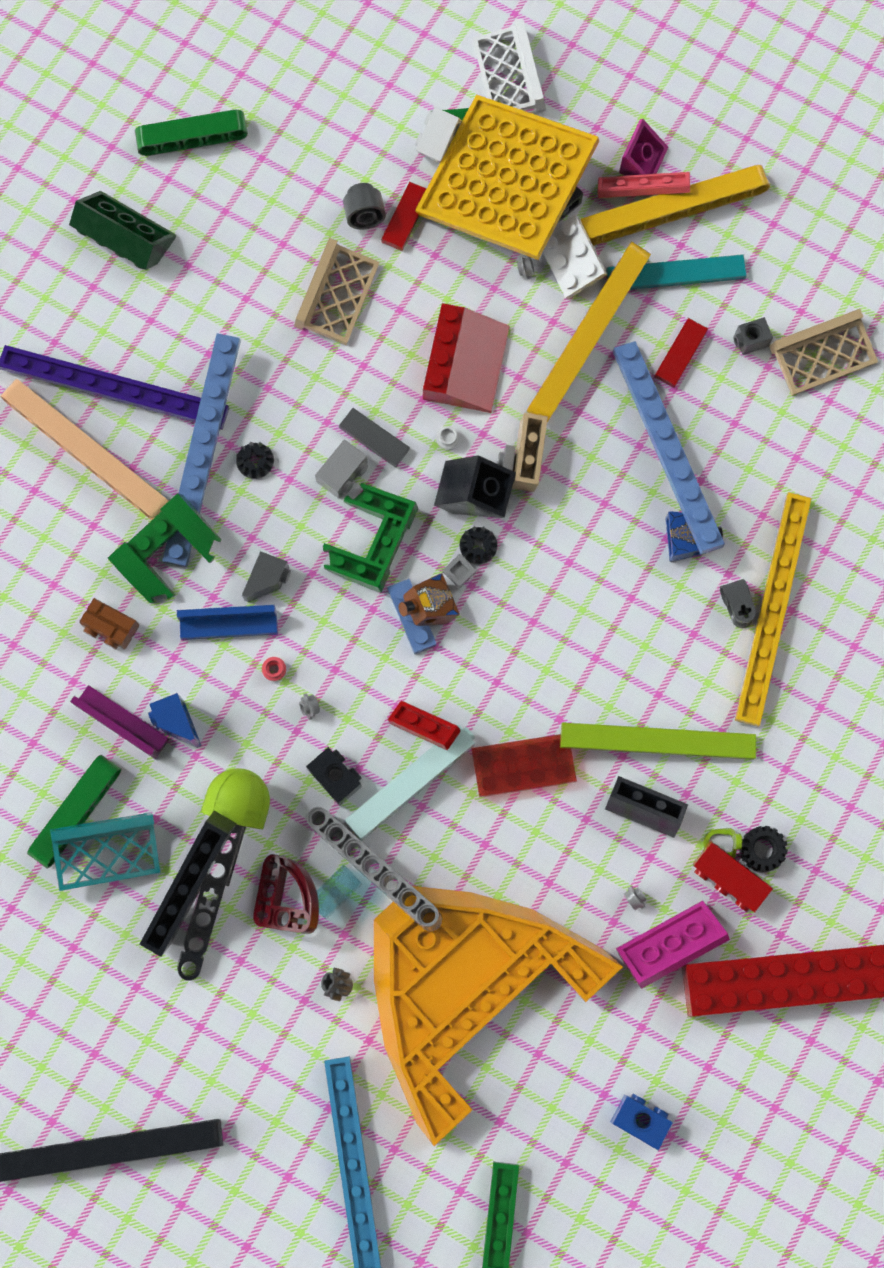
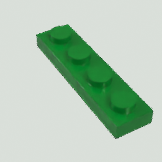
M493 1161L482 1268H509L519 1164Z

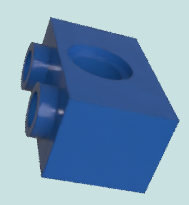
M634 1093L631 1097L624 1094L610 1122L659 1151L673 1124L672 1121L667 1119L669 1114L656 1106L654 1110L644 1106L646 1100ZM640 1113H646L649 1117V1122L644 1127H639L636 1123V1118Z

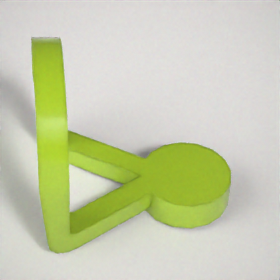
M732 828L714 829L706 834L703 841L704 848L709 843L711 836L714 834L731 835L733 840L732 851L727 852L729 855L735 858L737 850L742 849V836L740 833H735Z

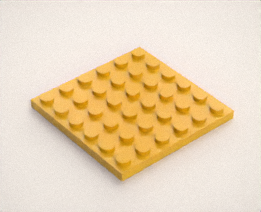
M476 94L415 211L421 217L539 260L599 143V137Z

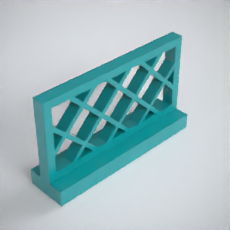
M151 812L50 829L59 891L161 873L154 830V818ZM149 829L150 840L144 848L132 840L138 831ZM133 832L130 837L125 835V833ZM120 834L127 841L118 852L109 846L108 842L114 835ZM107 837L104 842L99 838ZM91 839H95L102 844L94 856L82 849L85 843ZM82 841V843L79 846L73 843ZM130 842L141 849V852L133 862L122 855ZM69 843L76 848V851L67 861L59 855L58 845ZM150 845L152 853L147 850ZM105 847L117 854L108 867L96 859ZM79 851L91 858L83 871L71 864ZM147 853L153 858L154 868L143 870L136 864L142 855ZM119 857L131 864L123 874H117L111 869ZM60 860L66 863L62 870ZM94 861L106 869L100 878L93 879L86 874ZM68 866L80 873L75 882L63 883L62 874ZM134 867L139 870V871L131 872V870H132ZM108 872L113 874L112 876H106ZM83 876L86 877L87 879H89V880L80 881Z

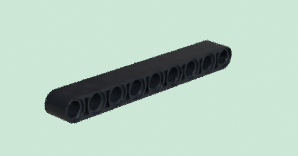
M221 1119L0 1153V1182L220 1147L224 1145Z

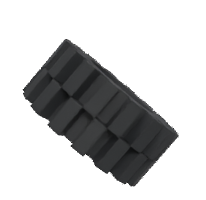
M759 826L750 830L743 836L742 849L739 850L742 853V861L745 860L746 866L752 867L754 871L767 872L778 868L785 861V855L788 853V849L785 847L787 841L783 840V834H779L777 829H771L770 826ZM758 840H767L772 845L773 851L769 858L763 859L756 855L754 846Z

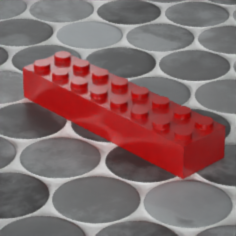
M884 945L686 964L682 966L687 1015L693 1017L883 998Z

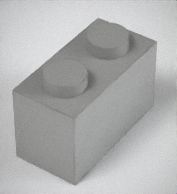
M344 439L315 474L316 482L339 499L342 494L346 495L352 489L354 479L357 476L361 477L367 470V455Z

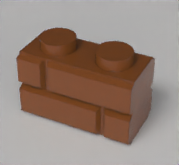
M96 598L91 601L79 622L84 627V633L93 638H96L97 635L105 639L104 643L117 650L118 646L125 650L139 628V623L136 620Z

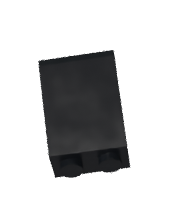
M479 455L445 461L434 506L452 514L505 518L516 472Z

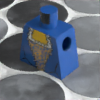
M668 512L665 521L669 561L673 562L701 555L683 513ZM718 526L719 532L723 539L722 527Z

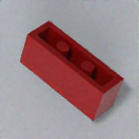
M711 840L693 863V866L697 868L694 873L705 881L708 878L716 883L714 888L727 897L728 894H731L737 899L735 904L745 912L750 909L755 913L773 890L768 883Z

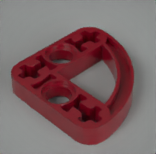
M270 854L265 858L262 866L253 913L254 923L264 928L301 934L313 933L318 925L319 900L311 876L295 860L277 854ZM287 871L294 877L300 888L303 910L281 907ZM270 885H273L274 893L269 898L267 890ZM287 912L289 915L288 923L283 926L282 916ZM298 919L307 920V924H298Z

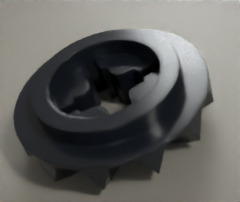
M250 441L249 444L242 446L241 450L236 454L238 470L245 477L251 479L266 476L274 464L273 453L269 447L261 442L253 443ZM252 452H254L258 458L261 457V459L258 460V468H255L253 462H248V460L252 459Z
M474 526L465 531L460 538L459 544L463 557L474 564H483L490 561L495 556L498 546L493 532L484 526ZM485 538L483 542L484 550L478 547L471 551L474 547L473 539L481 541Z

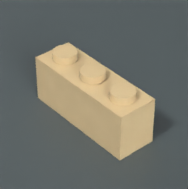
M524 412L520 420L513 471L516 474L512 489L534 492L539 485L548 416Z

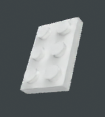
M576 214L555 227L543 253L565 298L570 299L608 274Z

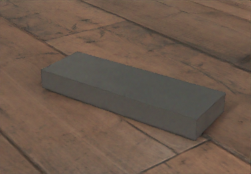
M354 408L350 410L339 425L341 430L395 468L410 450L409 446Z

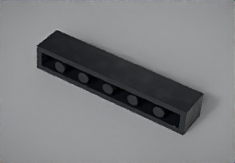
M216 811L209 816L139 945L162 957L174 940L237 823Z

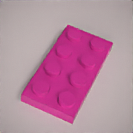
M701 901L619 946L616 950L640 988L643 989L730 939L726 930L705 902Z

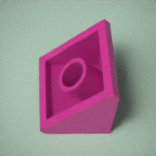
M644 119L639 120L625 150L619 174L624 176L657 174L669 147Z

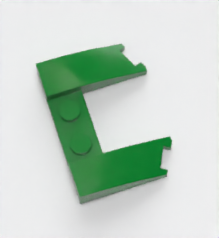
M361 483L360 487L364 491L354 499L347 495L343 501L350 506L383 519L366 558L324 543L323 551L329 552L330 565H324V569L356 584L382 593L391 573L389 568L406 530L410 529L419 508L415 501Z
M179 493L171 498L160 509L161 512L129 542H124L108 557V560L151 604L155 603L153 597L166 594L167 599L176 596L147 562L170 538L179 531L209 563H212L215 556L209 554L214 540L218 542L222 540L185 496Z

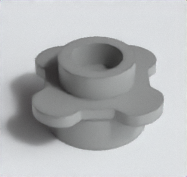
M305 693L303 694L304 697H301L299 706L304 716L307 715V718L311 720L315 714L320 712L316 697L314 695L308 696Z

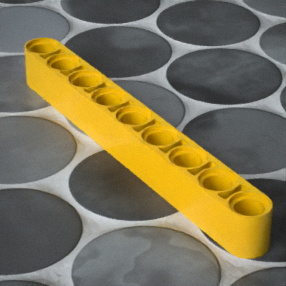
M754 165L690 185V193L659 194L581 218L580 221L592 245L595 246L760 195L770 188V183L763 166Z
M631 241L526 410L527 413L548 416L547 422L549 421L651 253Z

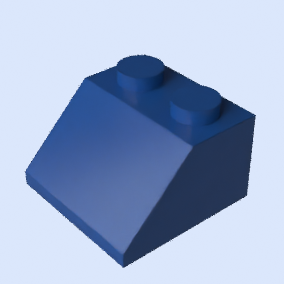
M178 693L149 704L152 711L148 712L152 725L156 726L157 730L161 729L166 735L194 747L202 746L185 701Z

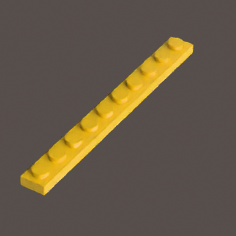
M790 492L786 495L734 720L756 727H759L761 724L812 499L810 497Z

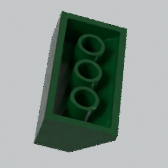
M102 191L76 200L69 226L75 228L79 234L92 238L98 245L109 248L117 256L126 258L133 262L136 267L145 270L159 263L176 238V234Z

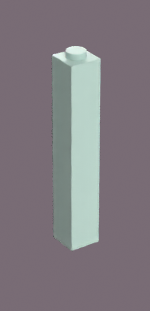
M457 725L461 732L448 750L436 745L432 746L345 819L347 825L361 841L475 746L473 741L475 736L467 727L463 729L460 725Z

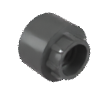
M358 183L348 189L347 194L343 198V205L347 223L350 227L359 230L370 229L384 221L386 212L381 192L369 183Z

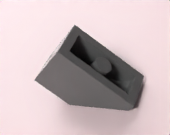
M260 551L242 593L244 601L251 602L279 590L283 583L286 584L291 574L288 562Z

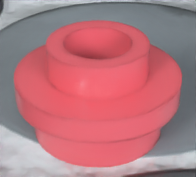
M270 657L264 661L262 673L266 679L278 681L285 676L286 665L282 659ZM278 666L279 670L277 673H271L270 668Z

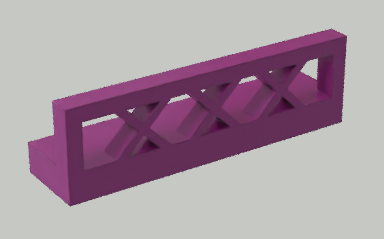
M89 685L79 698L73 696L70 701L77 708L155 760L170 740Z

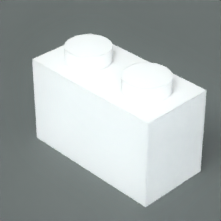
M434 107L433 111H429L426 116L424 132L420 133L416 139V151L437 162H441L462 120Z

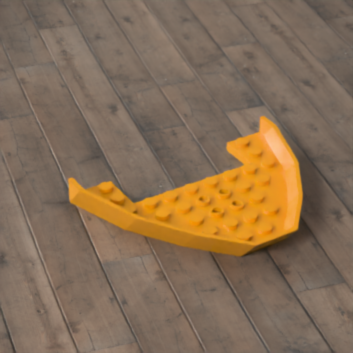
M413 886L437 908L442 916V924L435 931H426L394 902L374 919V986L385 1050L417 1125L433 1146H435L472 1111V1108L438 1071L439 1068L550 964L585 1002L601 989L623 966L603 948L533 909L472 892ZM416 896L406 898L405 906H413L417 899ZM429 912L425 914L423 922L431 923L435 919V913Z

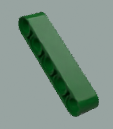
M237 109L146 124L135 129L138 153L142 156L233 142L248 136L244 112Z
M99 755L29 847L27 854L45 868H50L55 863L50 829L84 824L119 777L122 769L103 755ZM68 844L58 845L59 855L62 854Z

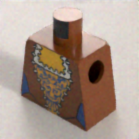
M442 573L413 586L403 595L404 601L400 602L398 606L400 614L402 616L411 615L416 626L445 625L460 615Z

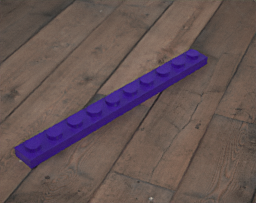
M7 345L4 346L0 357V370L196 422L201 401L200 397ZM229 405L225 406L221 430H223L230 409Z

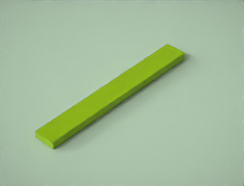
M562 722L560 748L754 760L756 759V734Z

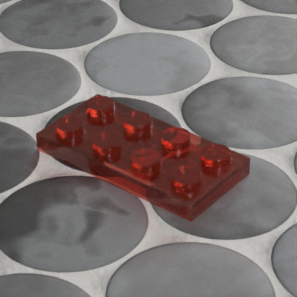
M561 734L471 748L479 798L576 783L572 750L560 748Z

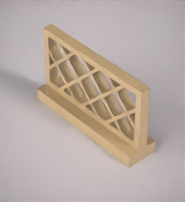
M329 237L297 314L294 327L301 330L306 328L347 345L380 262L337 244V240ZM341 253L348 256L351 263L340 267L336 258ZM365 263L373 267L371 273L361 276L357 266ZM353 267L358 278L346 281L342 271ZM338 273L343 283L332 287L328 278ZM360 282L363 293L353 296L349 286ZM345 287L349 298L338 302L334 291ZM330 293L335 304L323 307L320 298ZM352 302L355 312L345 317L341 306ZM337 308L341 318L330 322L326 311ZM322 313L326 322L325 325L316 326L310 323L313 316ZM343 322L347 329L345 337L335 334L332 326Z
M861 309L778 339L769 346L772 355H776L792 396L878 362L861 320L863 318ZM857 327L860 335L857 342L846 337L849 329ZM833 336L840 340L836 350L825 346L828 337ZM844 342L855 346L851 357L840 352ZM812 344L819 348L815 358L804 354L807 345ZM858 349L867 352L869 361L863 363L855 359ZM822 350L834 354L830 365L819 361ZM790 352L798 356L794 367L785 362L783 354ZM837 357L849 361L846 370L842 371L833 367ZM801 358L813 363L809 373L798 369ZM816 365L828 369L825 378L820 379L812 375ZM795 372L807 377L804 386L795 387L793 382Z

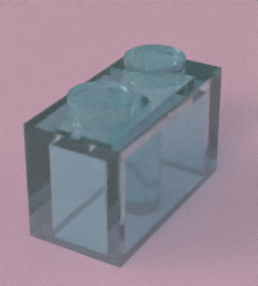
M344 864L317 890L319 913L326 920L362 885Z

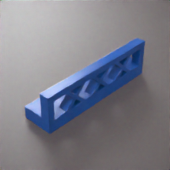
M275 605L177 610V618L180 621L181 640L278 635Z

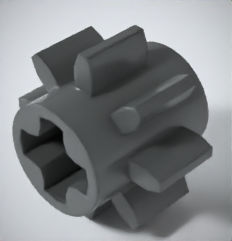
M335 967L333 968V973H326L321 981V987L325 991L324 996L330 997L331 1000L341 1001L342 996L348 997L353 988L352 979L349 978L350 973Z

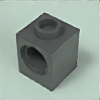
M765 317L739 325L733 338L736 347L740 348L742 355L769 347L773 336ZM747 334L754 335L756 339H749L747 337Z

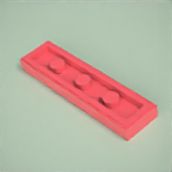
M690 172L599 177L598 198L690 193Z

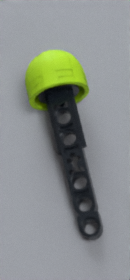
M229 769L216 776L210 783L202 804L201 813L210 816L216 811L237 824L232 833H236L235 837L230 836L228 839L232 844L231 849L226 853L221 852L216 863L224 866L223 875L220 877H214L211 873L208 875L194 905L183 943L185 952L181 951L177 964L179 976L186 981L194 980L200 974L204 961L202 955L207 951L225 886L230 885L246 827L264 829L270 806L269 791L260 776L247 769ZM210 888H213L214 893L217 894V897L211 898L209 903L210 907H214L213 911L207 907H199L200 903L206 904L207 897L203 893L209 892ZM206 912L210 915V921L207 925L200 926L196 923V917L199 913ZM193 937H199L203 940V946L199 950L189 948V941ZM185 962H193L196 965V970L193 974L186 975L181 971L182 965Z

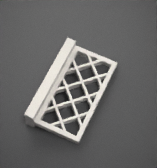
M523 19L514 21V26L472 38L488 99L492 100L491 95L495 96L494 101L501 99L508 103L509 106H514L523 111L534 108L537 111L546 109ZM513 34L514 40L510 46L501 43L504 36ZM488 41L493 45L487 53L479 48L480 43ZM497 46L506 50L502 59L492 55ZM510 53L519 57L515 66L505 62ZM489 59L498 64L493 73L484 68ZM502 66L511 70L506 79L497 75ZM515 73L524 77L520 86L510 82ZM494 79L503 83L498 92L489 88ZM507 86L516 90L511 99L502 95ZM520 93L529 96L530 102L519 104L515 101Z

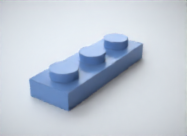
M410 579L387 587V590L415 655L437 646L430 626H416L411 615L402 616L399 612L398 606L400 602L404 601L403 595L413 587Z

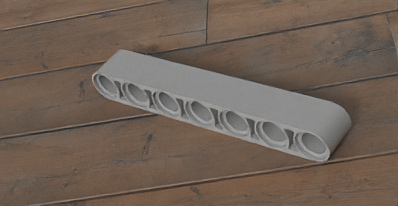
M314 807L308 812L307 823L418 925L424 930L431 932L441 926L442 916L437 908L326 809ZM325 816L323 824L315 825L318 817ZM343 832V837L339 841L332 840L335 833ZM354 848H361L360 855L350 857L351 851ZM377 863L380 865L376 873H368V869L372 864ZM390 880H398V885L395 889L387 890L386 886ZM416 896L417 899L413 906H405L406 898ZM429 912L435 913V919L431 923L423 922L425 914Z

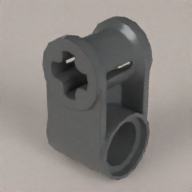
M741 579L720 586L721 597L727 607L732 623L738 628L748 627L756 615V609L746 581ZM740 611L743 614H748L746 619L743 615L739 616Z

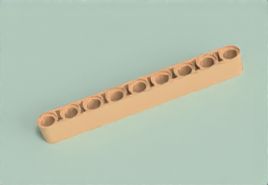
M15 379L1 394L0 397L10 407L150 520H153L161 512L160 509L168 502L163 495L18 379Z

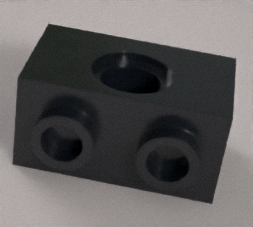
M327 747L306 768L335 802L341 806L362 787L359 782L362 778L353 767L350 770L347 769L343 764L345 758L337 749L332 752ZM334 769H339L343 772L342 778L338 781H332L329 778L330 772Z

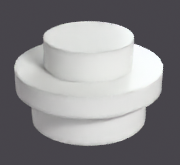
M444 426L437 431L436 442L443 449H452L459 442V433L454 427Z

